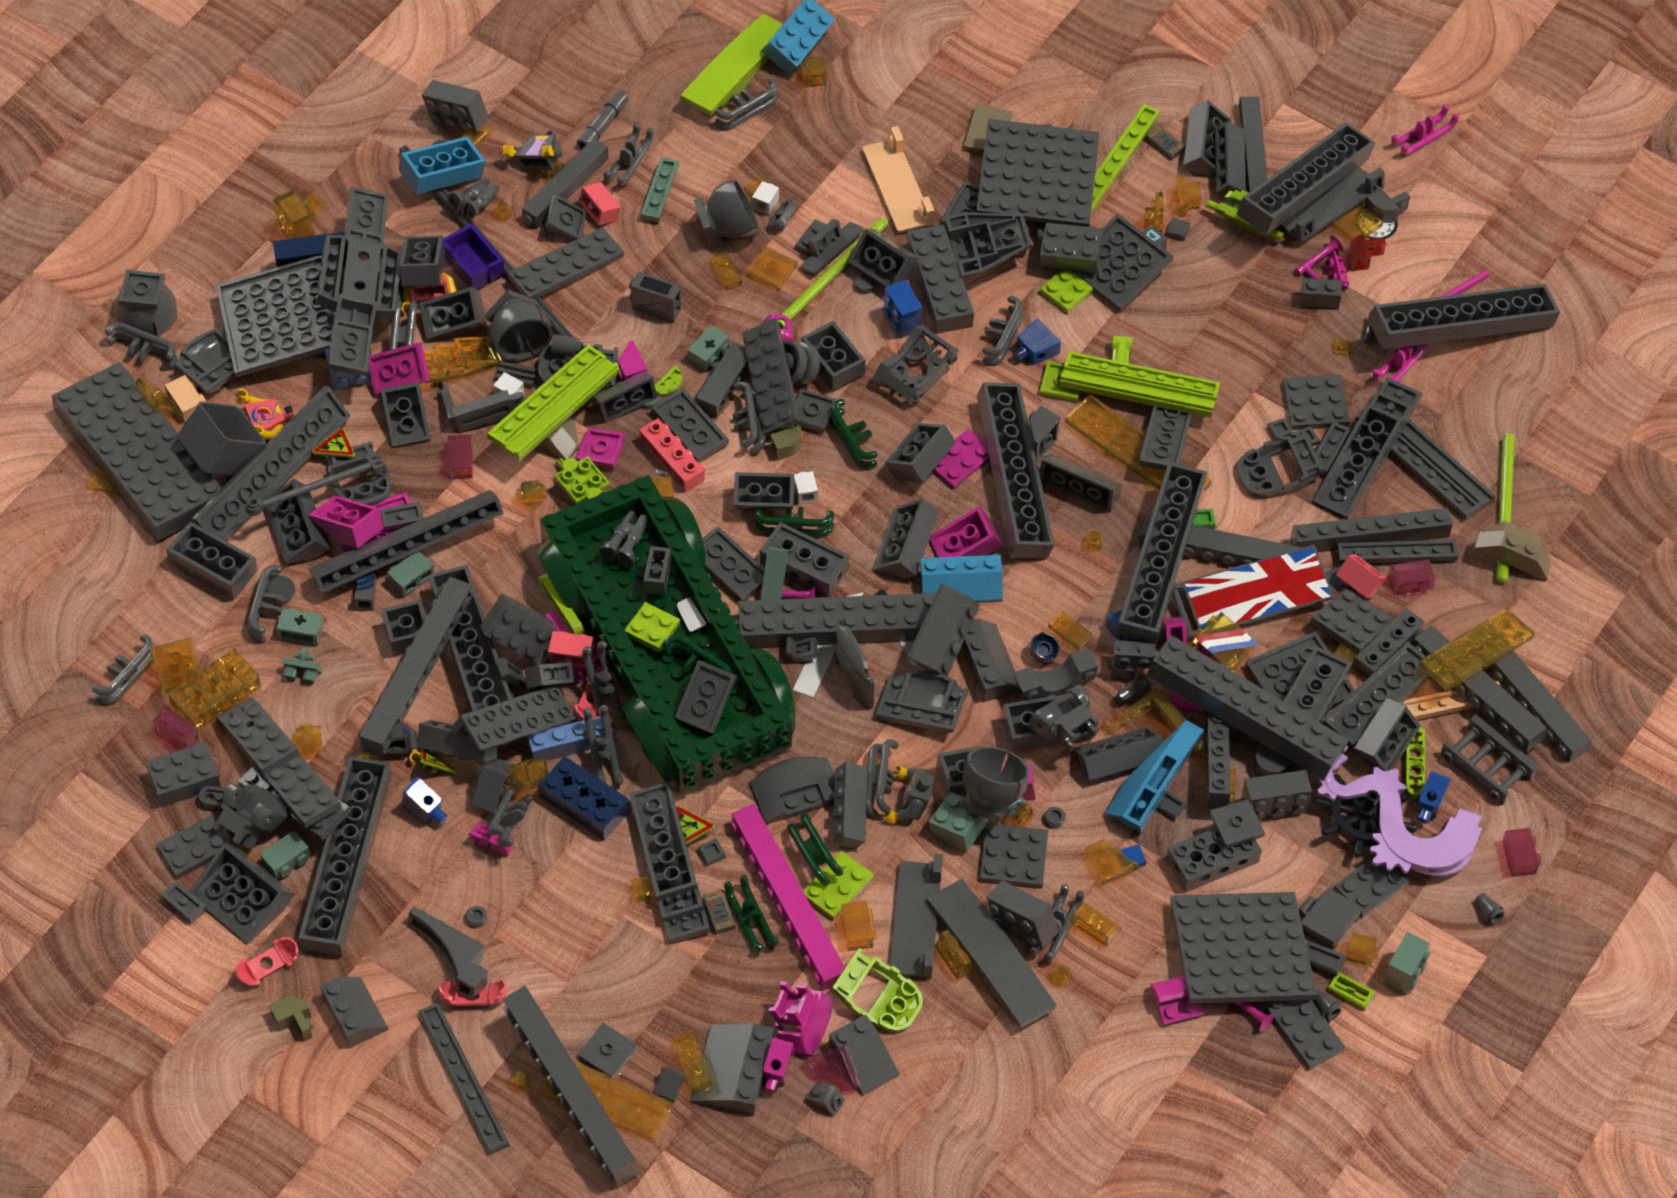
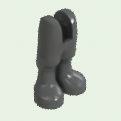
M484 178L467 189L463 195L457 190L452 191L448 194L447 201L455 213L461 211V216L464 219H473L478 215L479 209L488 205L497 195L499 186L497 184L489 186V179Z
M628 512L619 526L615 528L614 536L600 547V556L607 561H613L617 556L621 565L628 568L632 567L636 560L633 548L642 539L648 517L641 515L636 525H634L635 512ZM626 539L625 543H624V544L622 545V547L618 550L619 545H620V543L622 542V540Z

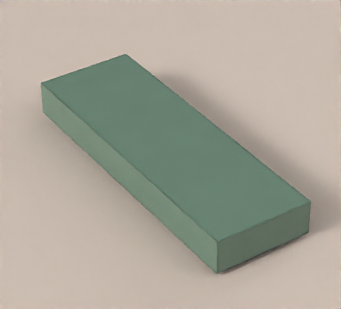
M768 547L761 600L782 599L788 550Z

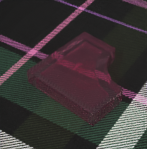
M847 1045L810 1056L806 1059L813 1078H823L831 1081L837 1086L840 1093L862 1085Z

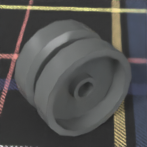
M783 341L792 384L807 385L816 378L820 367V358L816 347L811 343Z

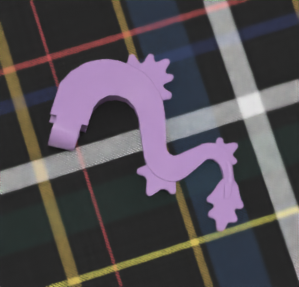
M1347 746L1345 747L1343 753H1345V752L1347 751V749H1348ZM1342 753L1326 779L1322 780L1320 778L1319 784L1321 787L1318 789L1317 795L1329 796L1331 801H1335L1336 798L1352 799L1366 796L1369 790H1375L1379 793L1380 833L1372 835V840L1378 845L1372 846L1369 850L1370 853L1376 855L1372 861L1374 866L1385 864L1387 871H1391L1395 866H1399L1403 873H1408L1409 869H1412L1416 872L1433 876H1447L1457 873L1467 866L1482 828L1478 827L1482 815L1460 808L1456 818L1450 817L1445 829L1439 835L1432 838H1419L1409 833L1403 823L1401 801L1398 792L1405 791L1406 785L1398 781L1399 770L1397 768L1383 771L1378 766H1375L1373 774L1363 776L1347 785H1342L1333 776V771L1348 760V757Z

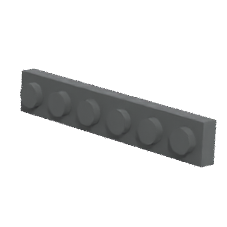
M1456 540L1337 544L1339 564H1343L1347 557L1353 554L1358 555L1367 563L1458 560Z

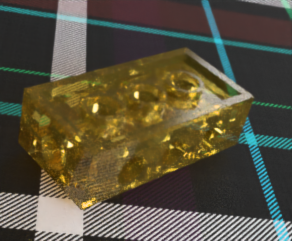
M233 648L168 692L170 706L194 732H197L216 719V716L229 710L261 688L259 674Z

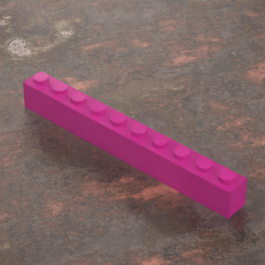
M755 804L733 812L732 822H730L731 829L734 834L737 833L739 835V843L743 850H747L749 854L748 859L752 867L756 866L760 882L765 883L767 886V894L770 900L774 899L778 915L784 917L788 933H792L795 937L794 943L798 951L802 950L804 962L808 968H812L816 984L821 985L824 991L832 988L845 969V966Z

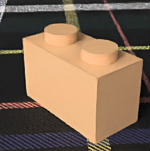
M186 375L165 384L167 397L184 422L187 421L199 401L206 402L204 396L197 393L195 383L192 380L189 381Z

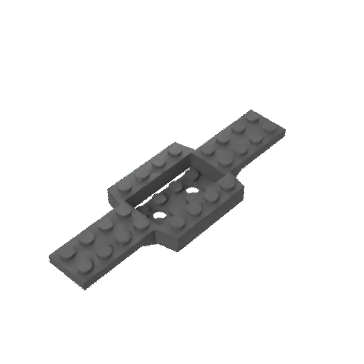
M351 187L344 236H326L323 245L316 304L334 311L328 369L366 377L374 320H392L394 317L402 252L384 244L389 197L387 194ZM345 249L347 250L343 288L342 293L339 294L343 256ZM365 254L368 260H361L358 255ZM360 283L365 289L358 290L354 284Z

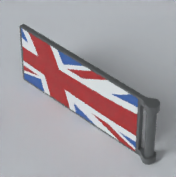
M1315 545L1175 583L1171 595L1179 617H1182L1186 622L1187 641H1192L1200 635L1212 634L1334 598ZM1183 589L1198 630H1192L1178 592L1179 590Z

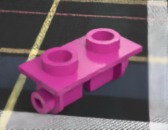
M1333 251L1324 262L1328 280H1341V289L1347 290L1349 281L1347 274H1343L1346 272L1344 260L1341 256L1336 255V251Z
M478 823L469 833L474 844L487 849L492 844V851L503 856H509L512 851L511 847H500L498 841L501 834L491 835L488 832L489 826ZM509 836V838H512L514 841L516 840L515 837Z

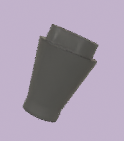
M1485 893L1477 896L1475 902L1479 905L1487 922L1496 924L1503 919L1505 912L1502 906L1489 898Z
M1321 989L1316 990L1317 996L1314 1002L1321 1014L1329 1020L1335 1019L1342 1011L1340 1003L1325 994Z

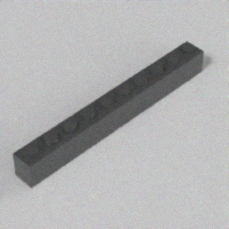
M488 490L366 543L359 548L309 568L313 583L321 593H324L504 514L500 501L495 493Z
M449 577L448 581L442 584L439 597L433 600L430 613L424 616L421 629L415 632L412 645L406 648L403 661L397 664L395 675L388 680L386 691L379 696L377 707L370 712L368 723L360 730L359 738L363 748L385 755L472 599V584Z

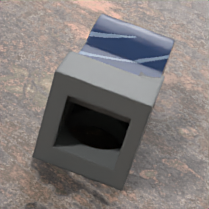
M367 573L358 577L354 596L356 610H374L376 573ZM360 601H367L370 603L365 605L362 604Z

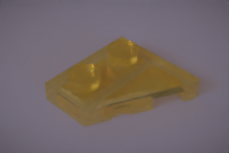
M1104 839L1085 847L1086 853L1102 885L1139 869L1135 861L1132 862L1125 857L1124 853L1114 849Z

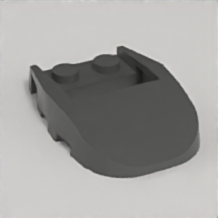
M581 342V350H582V349H584V348L587 346V345H584L583 342ZM599 344L592 346L604 354L607 360L617 363L618 347H614V350H606ZM552 345L544 348L540 353L538 365L541 381L545 383L573 357L552 354ZM616 376L599 391L606 390L614 386L616 383Z
M1301 432L1302 436L1292 439L1289 435L1275 442H1271V440L1264 442V446L1256 450L1253 448L1241 456L1237 464V470L1244 487L1255 496L1267 498L1298 490L1324 474L1323 467L1306 432ZM1291 448L1303 476L1293 483L1290 482L1284 485L1271 457Z
M371 442L352 447L355 453L353 458L326 456L329 476L336 474V472L365 464L366 456L377 454L380 459L381 456L378 452L373 451V444ZM388 468L384 472L378 473L379 479L361 483L360 485L342 489L339 481L332 484L337 496L366 505L381 502L391 494Z

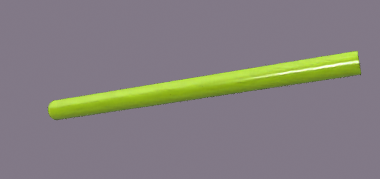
M881 217L869 229H876L881 233L888 226V221ZM859 239L802 293L782 315L792 320L849 265L848 259ZM778 320L780 329H783L786 326L785 322Z
M1513 434L1503 435L1499 523L1503 521L1511 523L1515 442ZM1497 560L1496 580L1498 583L1504 584L1508 581L1509 565Z

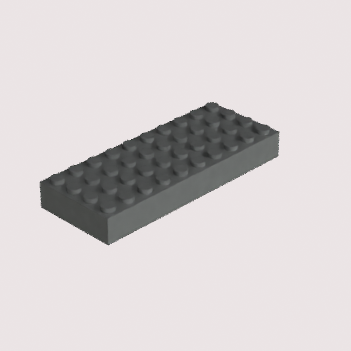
M121 362L52 395L53 409L157 541L186 527L190 521L194 523L192 517L222 489L211 474L201 472L179 443L176 430Z

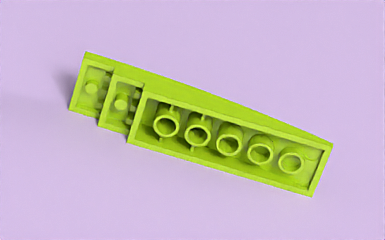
M762 14L695 78L680 95L681 100L710 116L713 115L716 109H722L729 100L732 101L731 97L733 95H739L767 63L769 58L761 50L782 23Z

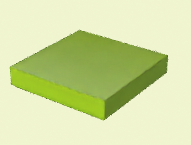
M1047 361L1039 396L1077 403L1080 394L1079 390L1059 386L1064 364Z

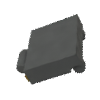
M1327 888L1319 899L1308 897L1300 907L1299 912L1304 916L1300 922L1303 932L1324 944H1329L1332 948H1336L1338 942L1352 924L1358 921L1359 915L1362 913V906Z

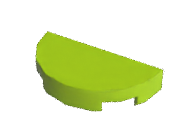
M675 365L655 384L658 396H669L680 389L682 386L681 370Z

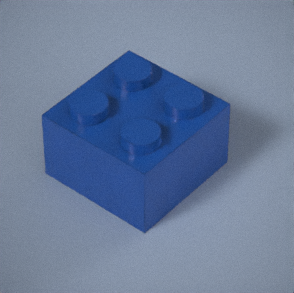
M906 280L885 287V296H883L884 316L890 319L894 332H897L901 338L906 337L912 333L915 326L922 325L923 307Z

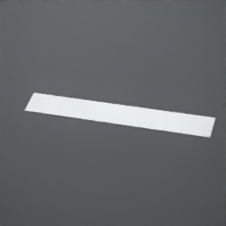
M863 592L857 593V594H853V595H849V596H846V597H850V596H862ZM836 644L817 645L818 658L806 661L793 688L794 691L814 697L836 651Z

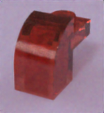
M1364 234L1356 236L1350 243L1347 256L1350 272L1369 269L1372 256L1384 255L1385 238L1366 240Z

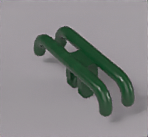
M837 400L831 406L832 416L830 421L833 428L859 467L864 469L876 467L877 461L871 459L877 457V452H864L859 443L871 438L872 432L870 430L862 431L867 426L865 421L847 426L842 418L845 410L840 408L845 405V400Z
M803 507L798 509V518H791L792 509H786V518L766 517L763 515L761 508L755 509V527L760 533L765 535H771L776 527H765L763 524L778 525L779 522L810 537H825L834 528V512L831 510L827 512L826 517L823 519L803 518ZM803 526H808V527H824V526H826L824 529H803Z
M671 635L662 643L666 655H671L675 650H682L691 656L681 670L685 675L696 666L698 660L732 673L726 663L684 636Z
M803 813L800 819L811 837L803 841L798 832V827L794 823L788 824L787 830L815 877L823 886H828L830 880L821 871L817 862L819 864L826 862L837 876H842L843 870L836 863L811 822V817L807 813Z
M745 875L740 877L741 889L746 898L744 903H742V908L734 894L732 883L730 881L725 882L724 889L727 899L753 951L758 954L763 951V945L758 943L751 929L757 925L760 926L768 944L771 947H777L779 940L773 936L749 887L748 877Z

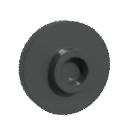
M278 576L270 582L268 593L280 595L285 598V602H288L295 594V585L290 578Z

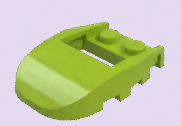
M858 948L830 991L854 1015L861 1017L866 1014L872 1024L882 1030L897 1032L907 1028L912 1024L922 1008L923 998L921 991L910 979L907 980L899 973L900 970L898 968L881 962L882 959L876 956L870 958L862 954V949ZM870 969H872L887 980L888 983L867 1013L854 1004L851 998Z

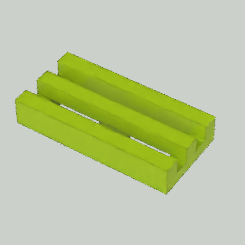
M1340 972L1337 976L1335 975L1327 989L1328 992L1364 1011L1376 992ZM1338 980L1344 982L1345 984H1347V985H1349V986H1351V987L1345 986L1344 984L1338 982ZM1355 989H1357L1358 991H1360V992H1362V993H1364V994H1366V995H1368V996L1366 997V996H1364V995L1358 993Z

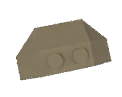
M569 417L538 446L563 460L571 458L579 449L574 420Z
M1506 521L1478 533L1473 550L1546 581L1548 579L1551 561L1541 536Z

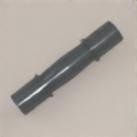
M617 91L609 102L605 104V108L596 116L592 124L586 127V130L576 142L580 149H583L593 138L599 139L601 133L607 128L613 118L620 113V110L629 100L623 91Z

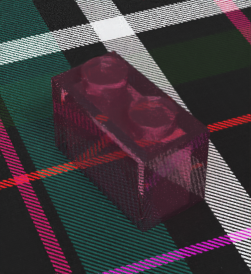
M448 435V443H444V454L448 455V460H444V470L448 471L449 479L473 478L472 435Z
M1429 559L1390 565L1388 578L1394 596L1408 595L1415 592L1424 593L1433 590L1435 576Z
M166 707L153 719L156 733L178 750L195 746L200 742L197 728L169 707Z
M1530 828L1506 830L1502 842L1511 877L1536 874L1538 867L1541 866V856L1539 853H1536V838L1531 834Z

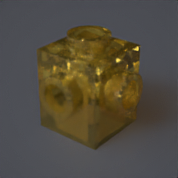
M307 723L296 727L295 734H292V743L297 746L299 752L309 755L315 753V751L322 750L321 725L312 726V724Z

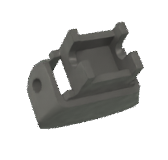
M1076 685L1070 689L1072 694L1061 696L1037 710L1028 723L1029 731L1047 740L1058 738L1070 752L1074 750L1073 742L1088 732L1092 737L1096 736L1097 730L1094 726L1098 725V720L1089 711V696L1082 685Z
M230 783L225 788L222 797L223 804L221 808L224 810L213 828L220 831L223 826L226 827L224 832L234 836L232 841L240 844L245 836L247 839L243 846L253 849L262 832L266 833L267 831L272 832L289 818L290 813L284 802L270 791L253 784L242 788ZM228 806L237 809V812H235L234 810H232V809L229 808Z

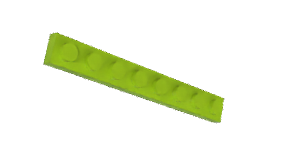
M1143 104L1095 173L1091 214L1143 141L1145 135L1159 118V110Z

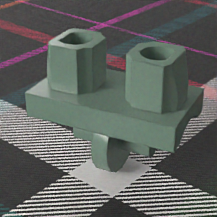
M303 648L301 653H294V658L300 660L283 657L282 663L285 666L284 676L286 678L296 679L298 670H304L303 680L314 683L318 673H322L323 668L320 667V664L307 662L308 660H315V655H310L308 648Z

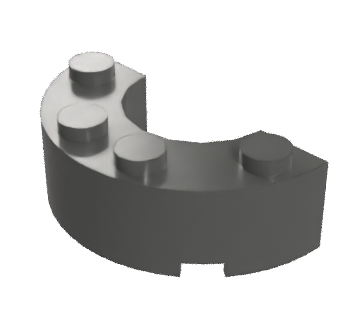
M1089 647L1070 653L1064 663L1052 670L1037 672L1031 666L1013 672V675L1025 700L1070 694V689L1076 685L1085 686L1096 677L1098 665Z

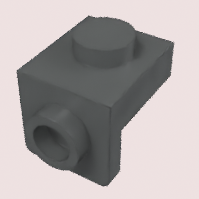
M792 637L786 638V655L795 663L818 658L817 640L815 637L796 642Z
M817 1082L806 1097L809 1104L826 1108L832 1116L837 1114L845 1102L844 1097L836 1086Z

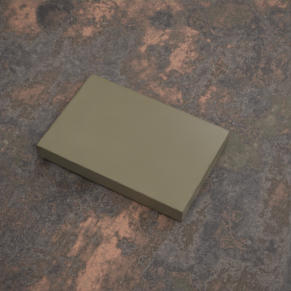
M976 104L965 140L964 150L984 154L988 119L1011 121L1013 111Z

